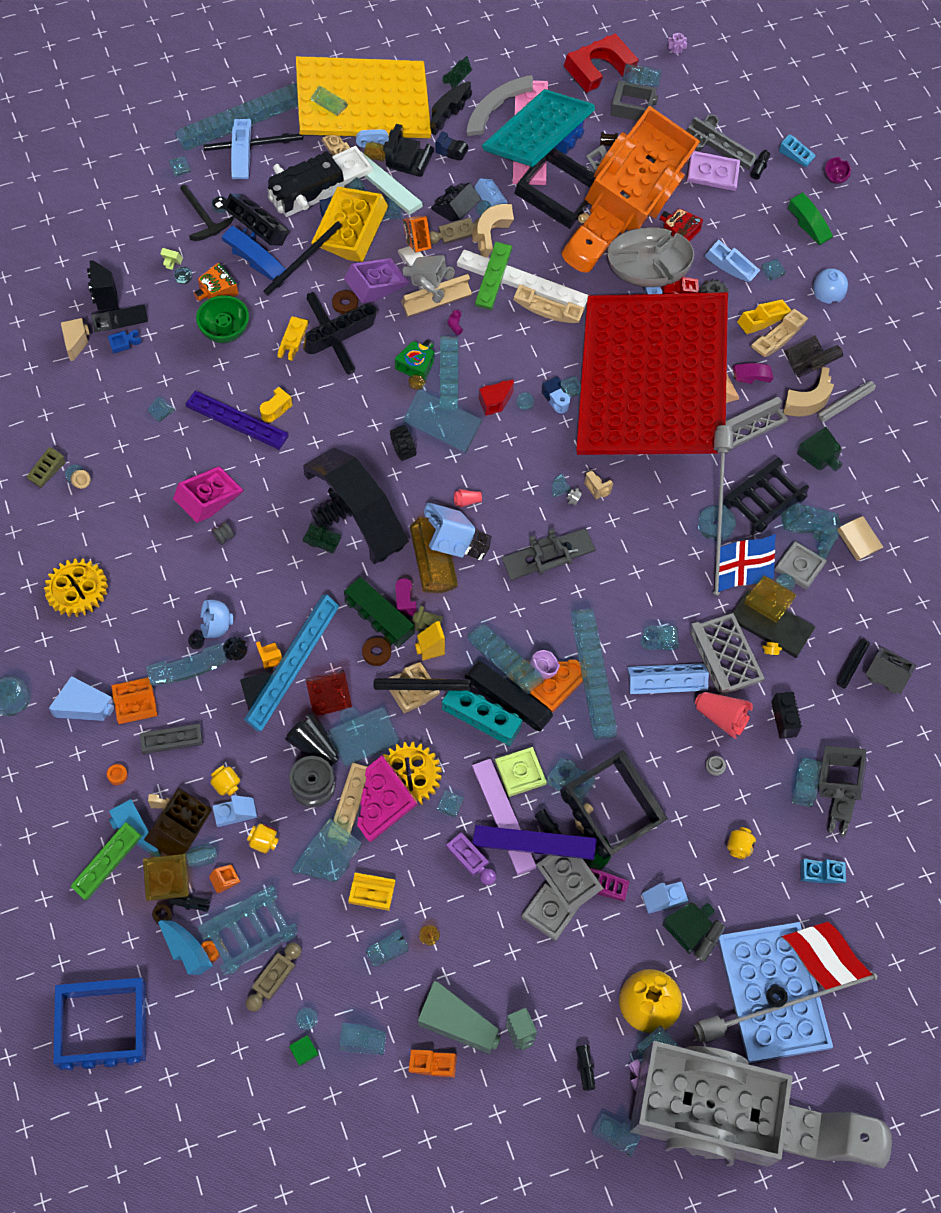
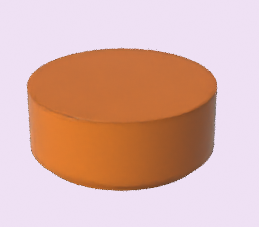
M121 764L110 766L106 773L109 782L113 785H121L128 778V772Z
M214 941L203 942L201 946L211 963L218 960L220 956L218 944Z

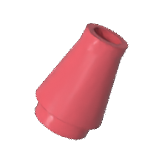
M459 489L454 492V504L460 508L482 502L480 491Z

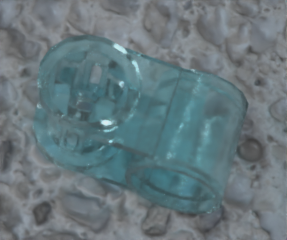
M671 625L648 626L641 637V645L649 650H675L679 647L678 628Z

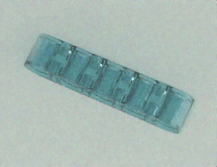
M440 336V411H458V336Z
M481 623L467 634L471 644L525 693L529 694L544 682L541 674L484 623Z

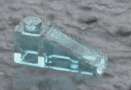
M794 503L781 513L784 530L795 533L838 532L837 529L841 527L837 513Z

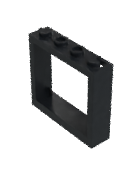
M553 148L536 165L529 168L517 183L514 194L571 229L578 220V216L583 214L590 203L584 200L577 211L573 213L529 185V183L547 161L591 188L596 178L594 173L564 155L558 149Z
M624 750L560 789L563 801L569 804L574 818L583 826L586 837L597 839L595 851L604 860L668 819ZM614 764L651 823L610 848L573 789Z

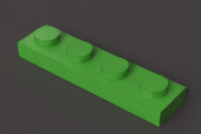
M495 242L475 302L477 307L493 309L512 252L511 245Z
M125 822L70 887L84 900H88L143 836L129 823Z

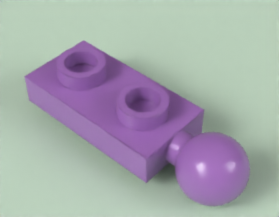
M462 832L446 844L447 850L472 877L479 873L480 881L483 884L491 885L495 882V872L492 869L485 868L489 861Z

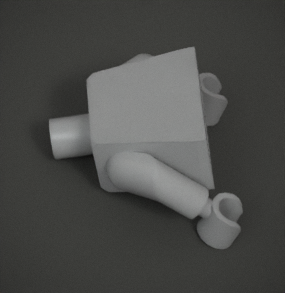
M444 255L418 257L412 266H404L403 268L404 277H411L414 286H421L427 292L434 294L432 300L435 303H440L444 297L443 290L435 288L439 287L443 277L451 280L455 273L453 267H446Z

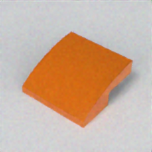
M151 677L111 685L118 725L158 716Z

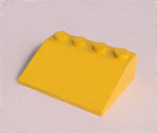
M337 186L311 243H315L338 221L342 227L319 248L347 260L363 262L388 208L384 197L379 193Z

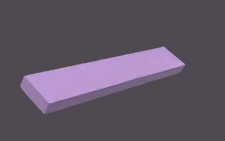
M488 759L472 765L473 772L496 827L521 830L492 760ZM507 850L517 875L536 869L531 853Z

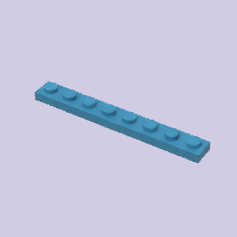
M327 594L321 596L244 718V721L256 731L263 730L338 610L339 605Z

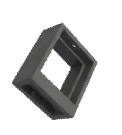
M618 81L612 102L611 116L638 121L647 108L621 103L623 95L649 100L648 107L651 106L655 109L653 105H657L659 96L656 95L657 88Z
M825 746L819 780L820 797L847 800L862 799L867 764L866 749ZM830 765L859 767L857 785L828 783Z

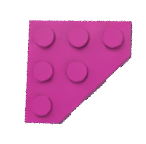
M380 756L369 765L365 772L366 782L365 788L362 791L360 804L362 807L357 826L369 842L376 839L418 805L415 798L384 756Z

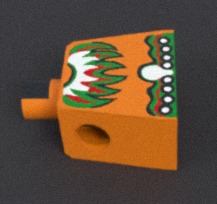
M414 216L403 219L406 242L414 252L432 249L427 216Z
M219 263L198 278L200 289L194 292V296L198 301L206 297L210 299L216 296L235 297L239 295L236 282Z

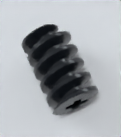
M338 497L336 502L330 500L329 505L324 503L323 509L320 506L316 507V511L311 509L314 521L323 530L325 529V523L330 527L332 526L331 520L339 523V516L342 520H345V514L352 517V514Z

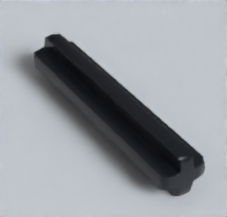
M860 639L837 682L839 687L846 688L870 645L869 641Z

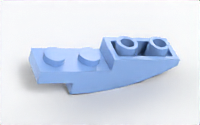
M234 119L231 151L232 179H249L251 119Z

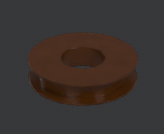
M339 291L332 298V306L340 314L348 313L358 307V297L352 291ZM342 300L350 301L347 305H343L340 302Z
M371 638L363 645V658L370 665L381 666L390 659L391 646L383 638ZM374 648H380L382 653L375 656L371 651Z

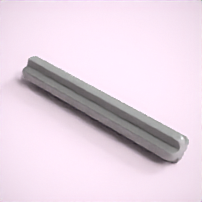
M868 381L819 412L818 419L821 422L827 421L874 391L876 385L873 381Z

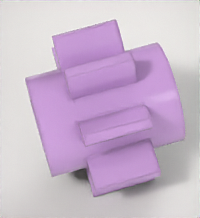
M681 33L673 34L672 38H668V49H671L676 54L682 53V49L687 48V37H684Z

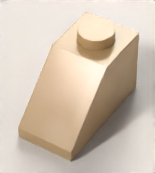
M82 318L61 322L70 361H73L88 343L87 335H90L88 325L83 324Z

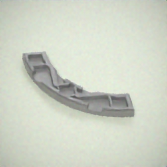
M525 76L509 81L489 93L473 111L467 126V135L484 134L490 113L503 104L505 99L532 92L533 76Z

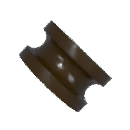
M158 905L154 908L152 917L157 924L161 921L158 913H161V911H165L167 915L162 920H172V912L168 906Z

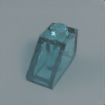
M342 1023L339 1043L340 1050L384 1055L386 1032L365 1025Z

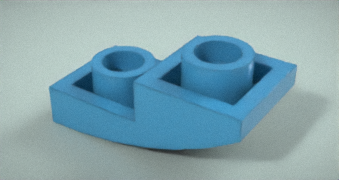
M809 859L800 861L801 881L846 883V862L828 859L823 862Z

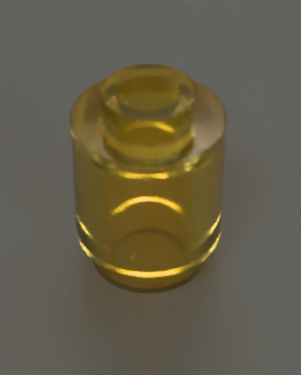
M373 141L371 143L367 142L364 154L370 159L384 162V144Z

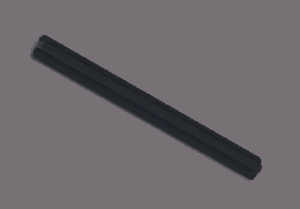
M314 292L308 293L306 299L320 325L329 322L330 320L317 295ZM342 342L333 345L332 347L345 372L348 375L353 374L355 366Z

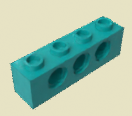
M448 691L442 701L443 711L509 747L522 728L523 720L517 714L508 713L500 705L486 701L482 695H475L469 691ZM468 702L470 703V705L463 706L461 705V703ZM480 711H485V712H487L488 714L482 716V715H479L478 713H479ZM501 720L505 723L503 725H498L495 722Z

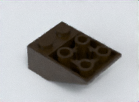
M178 787L144 840L179 862L189 850L212 809Z

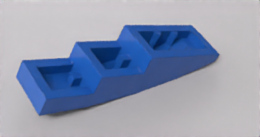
M233 225L222 235L223 242L236 249V254L250 263V267L270 280H273L286 270L264 248Z

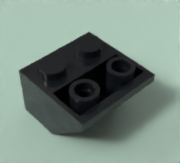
M460 183L454 187L453 185L449 186L443 196L435 199V204L431 209L450 222L458 221L481 198L471 183Z
M93 260L89 261L90 268H87V274L90 282H88V287L93 304L96 303L98 310L119 308L118 293L112 272Z

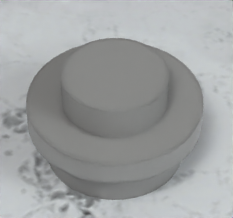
M579 488L570 490L566 497L569 500L567 504L576 505L582 495Z
M712 756L706 762V770L711 775L719 776L726 769L725 761L719 756Z

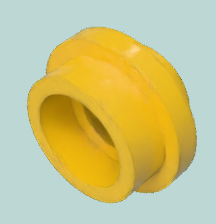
M767 642V645L762 646L764 654L779 655L782 647H779V643Z

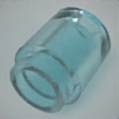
M210 843L190 848V851L186 852L190 868L194 866L198 868L215 863L214 858H218L215 845L211 846Z

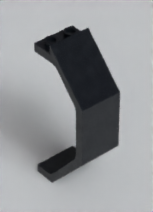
M332 448L303 465L305 477L310 480L317 476L326 481L352 514L369 547L370 560L373 564L383 562L389 555L401 551L405 544L409 542L386 494L356 457L339 449Z

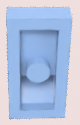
M233 795L231 796V802L213 806L217 827L257 818L254 799L251 797Z
M682 881L666 886L663 882L641 894L648 914L688 903Z

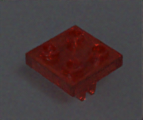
M344 670L305 679L312 712L314 711L317 716L352 708Z

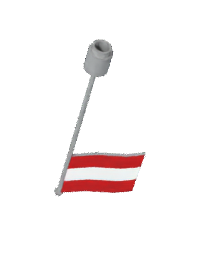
M825 922L781 936V938L792 947L808 973L824 989L823 991L786 1002L780 1008L770 1007L727 1022L723 1018L720 1019L718 1015L710 1017L693 1025L694 1034L698 1042L703 1041L704 1043L725 1036V1031H727V1026L871 979L875 981L878 976L874 972L871 973L861 963L843 936L832 924Z

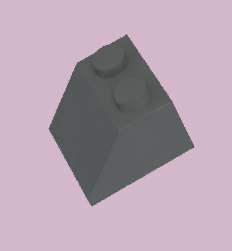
M881 646L865 675L871 682L886 686L888 691L901 694L916 665Z

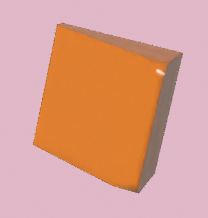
M232 864L214 869L209 876L217 893H221L240 883Z

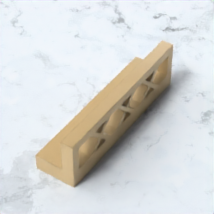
M466 274L440 283L439 287L435 288L441 289L444 292V297L440 303H435L432 300L434 294L427 292L425 289L404 295L401 303L407 318L471 296L472 292L468 285L469 275Z

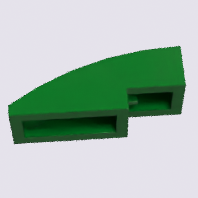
M803 192L790 200L788 209L799 219L798 225L817 244L822 245L833 237L823 216Z

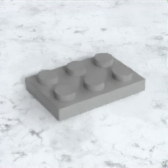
M548 855L536 864L569 913H572L604 889L583 859Z

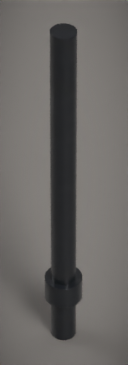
M283 133L281 136L251 139L250 146L280 142L286 144L290 143V141L303 140L299 133L290 135L289 133ZM232 141L204 144V151L232 148Z
M337 221L281 275L276 276L263 292L269 296L277 287L280 288L284 284V280L342 227L340 222Z

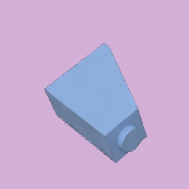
M71 676L49 709L56 718L104 721L107 716L112 714L115 704L111 696Z

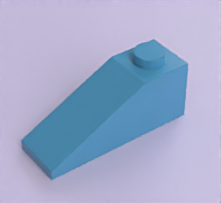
M131 799L109 810L112 818L108 820L114 830L117 828L119 830L125 822L129 823L143 836L136 845L157 859L161 857L158 849L144 840L148 830Z

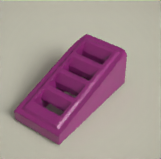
M590 868L600 884H602V880L606 881L605 889L601 890L597 895L625 902L630 881ZM610 882L614 883L613 891L609 890ZM618 884L622 885L621 894L616 893Z

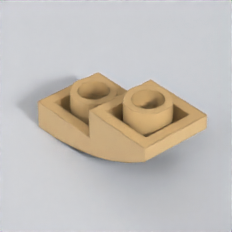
M327 135L321 140L332 156L350 148L347 142L344 143L340 136Z

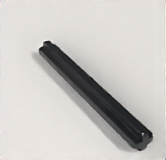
M375 678L373 687L375 690L469 691L471 682L470 679Z

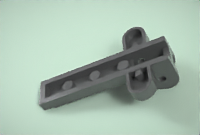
M710 114L704 122L697 117L694 118L687 132L700 140L695 151H701L705 144L728 158L740 160V165L750 170L758 155L716 130L715 128L719 123L717 116Z

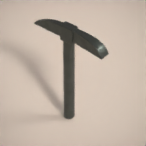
M186 185L180 187V190L208 227L189 235L190 240L200 241L210 236H215L227 228L234 220V216L218 224L213 223Z

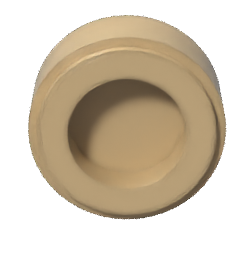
M76 470L72 473L70 480L74 487L82 489L89 485L90 475L84 470Z

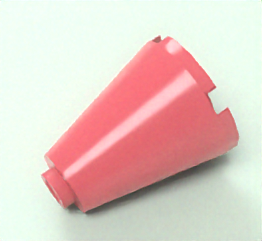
M708 692L699 694L695 700L696 709L735 739L737 738L736 734L741 735L750 719V716L747 715L748 710L752 711L753 704L749 701Z

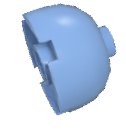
M834 268L821 271L816 276L812 286L815 292L814 295L820 301L831 304L832 301H837L838 303L843 300L848 290V280L845 274Z
M203 601L200 617L203 618L204 623L201 624L202 635L204 638H219L228 631L229 625L233 624V614H230L228 607L220 601Z

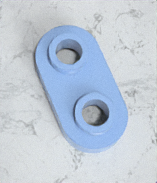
M382 129L362 130L356 134V143L362 148L383 147L384 143L389 140L387 131Z

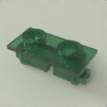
M468 56L463 60H459L452 68V71L443 76L442 81L445 84H451L452 89L472 71Z

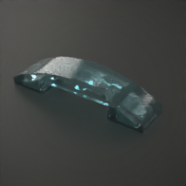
M221 643L204 648L203 653L168 664L162 661L146 666L151 685H162L202 675L227 662Z

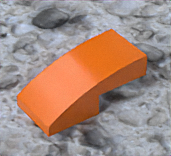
M411 1050L409 1072L455 1078L457 1055L453 1053H434L430 1050Z

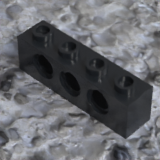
M229 194L223 209L269 245H283L289 233L288 229L243 194Z

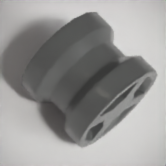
M225 521L218 528L214 527L211 529L213 536L220 545H223L225 540L234 538L233 531Z

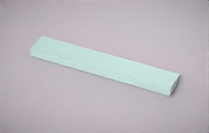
M361 152L373 167V172L364 176L409 215L423 207L422 202Z

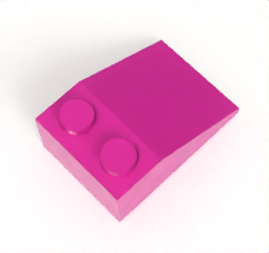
M219 466L178 483L173 499L198 523L213 516L239 496L243 489Z

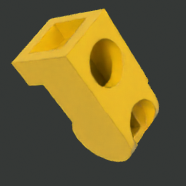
M277 387L274 390V397L260 405L261 419L266 423H270L279 418L292 407L291 396L280 387Z

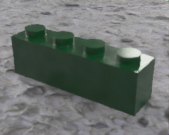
M358 578L344 590V601L347 606L358 611V615L363 620L369 621L376 632H381L390 645L394 644L399 648L415 634L414 624L363 578Z

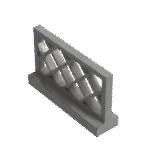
M734 613L701 624L699 622L691 624L690 635L709 672L718 695L727 696L730 692L765 680ZM731 620L734 626L732 631L721 627L723 622ZM712 627L717 629L714 636L706 634L704 628ZM719 631L729 634L727 642L716 638ZM732 636L740 639V647L729 643ZM714 642L725 646L722 653L713 649ZM727 647L737 651L735 658L724 654ZM740 652L748 655V663L737 660ZM722 658L733 662L730 669L721 666L720 661ZM734 664L745 667L743 675L732 671ZM747 669L756 672L757 678L750 679L745 677ZM729 675L739 678V684L730 686L728 681Z

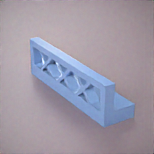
M704 663L627 667L630 694L708 691L709 672Z

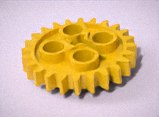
M74 558L73 563L66 560L65 566L59 563V570L53 568L55 574H48L50 580H45L47 585L44 587L45 597L54 611L59 610L61 615L66 612L68 617H70L72 613H75L76 617H78L79 612H82L85 616L86 610L93 612V606L99 608L98 601L104 602L102 595H107L106 588H108L106 576L102 569L99 570L97 564L93 566L92 561L86 564L84 559L80 563L77 562L76 558ZM67 576H70L73 579L76 587L80 589L81 594L85 597L84 600L80 597L76 588L72 586V583L67 578Z
M404 742L403 748L396 744L395 751L389 748L390 755L383 754V756L392 768L396 763L403 764L401 769H394L402 782L406 784L405 786L408 790L409 781L405 759L409 758L413 791H410L415 800L423 805V798L429 801L428 794H436L433 788H440V784L436 781L442 780V776L438 774L442 772L441 767H436L440 762L439 760H434L436 757L435 753L429 755V747L423 751L422 744L416 748L414 742L411 743L410 747ZM415 760L423 761L421 766H413ZM418 779L426 781L423 786H417L415 783Z

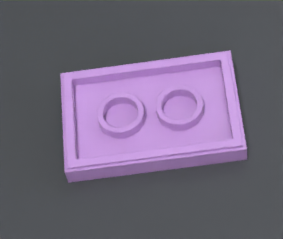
M694 151L689 161L687 182L736 191L740 160Z

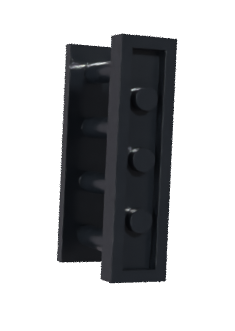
M779 457L724 498L722 506L727 511L732 507L737 508L753 523L750 533L752 536L757 532H763L769 523L797 502H803L808 496L809 486L807 484L799 490L782 473L783 461ZM772 477L777 478L793 495L785 499L768 481ZM759 487L764 488L780 505L772 509L755 493V490ZM750 497L766 515L759 520L742 503L744 498Z

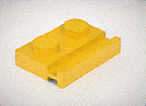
M354 873L348 902L349 904L390 911L396 881L389 878Z

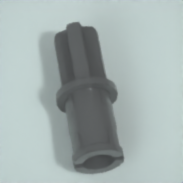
M715 920L706 936L702 937L703 941L696 953H694L697 958L704 962L707 961L714 946L717 947L718 944L716 943L725 929L723 923Z

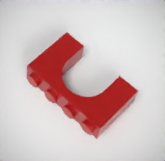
M615 33L599 41H594L588 46H583L579 50L568 53L563 66L585 92L588 93L599 88L603 75L592 64V59L608 61L622 77L635 71L639 59Z

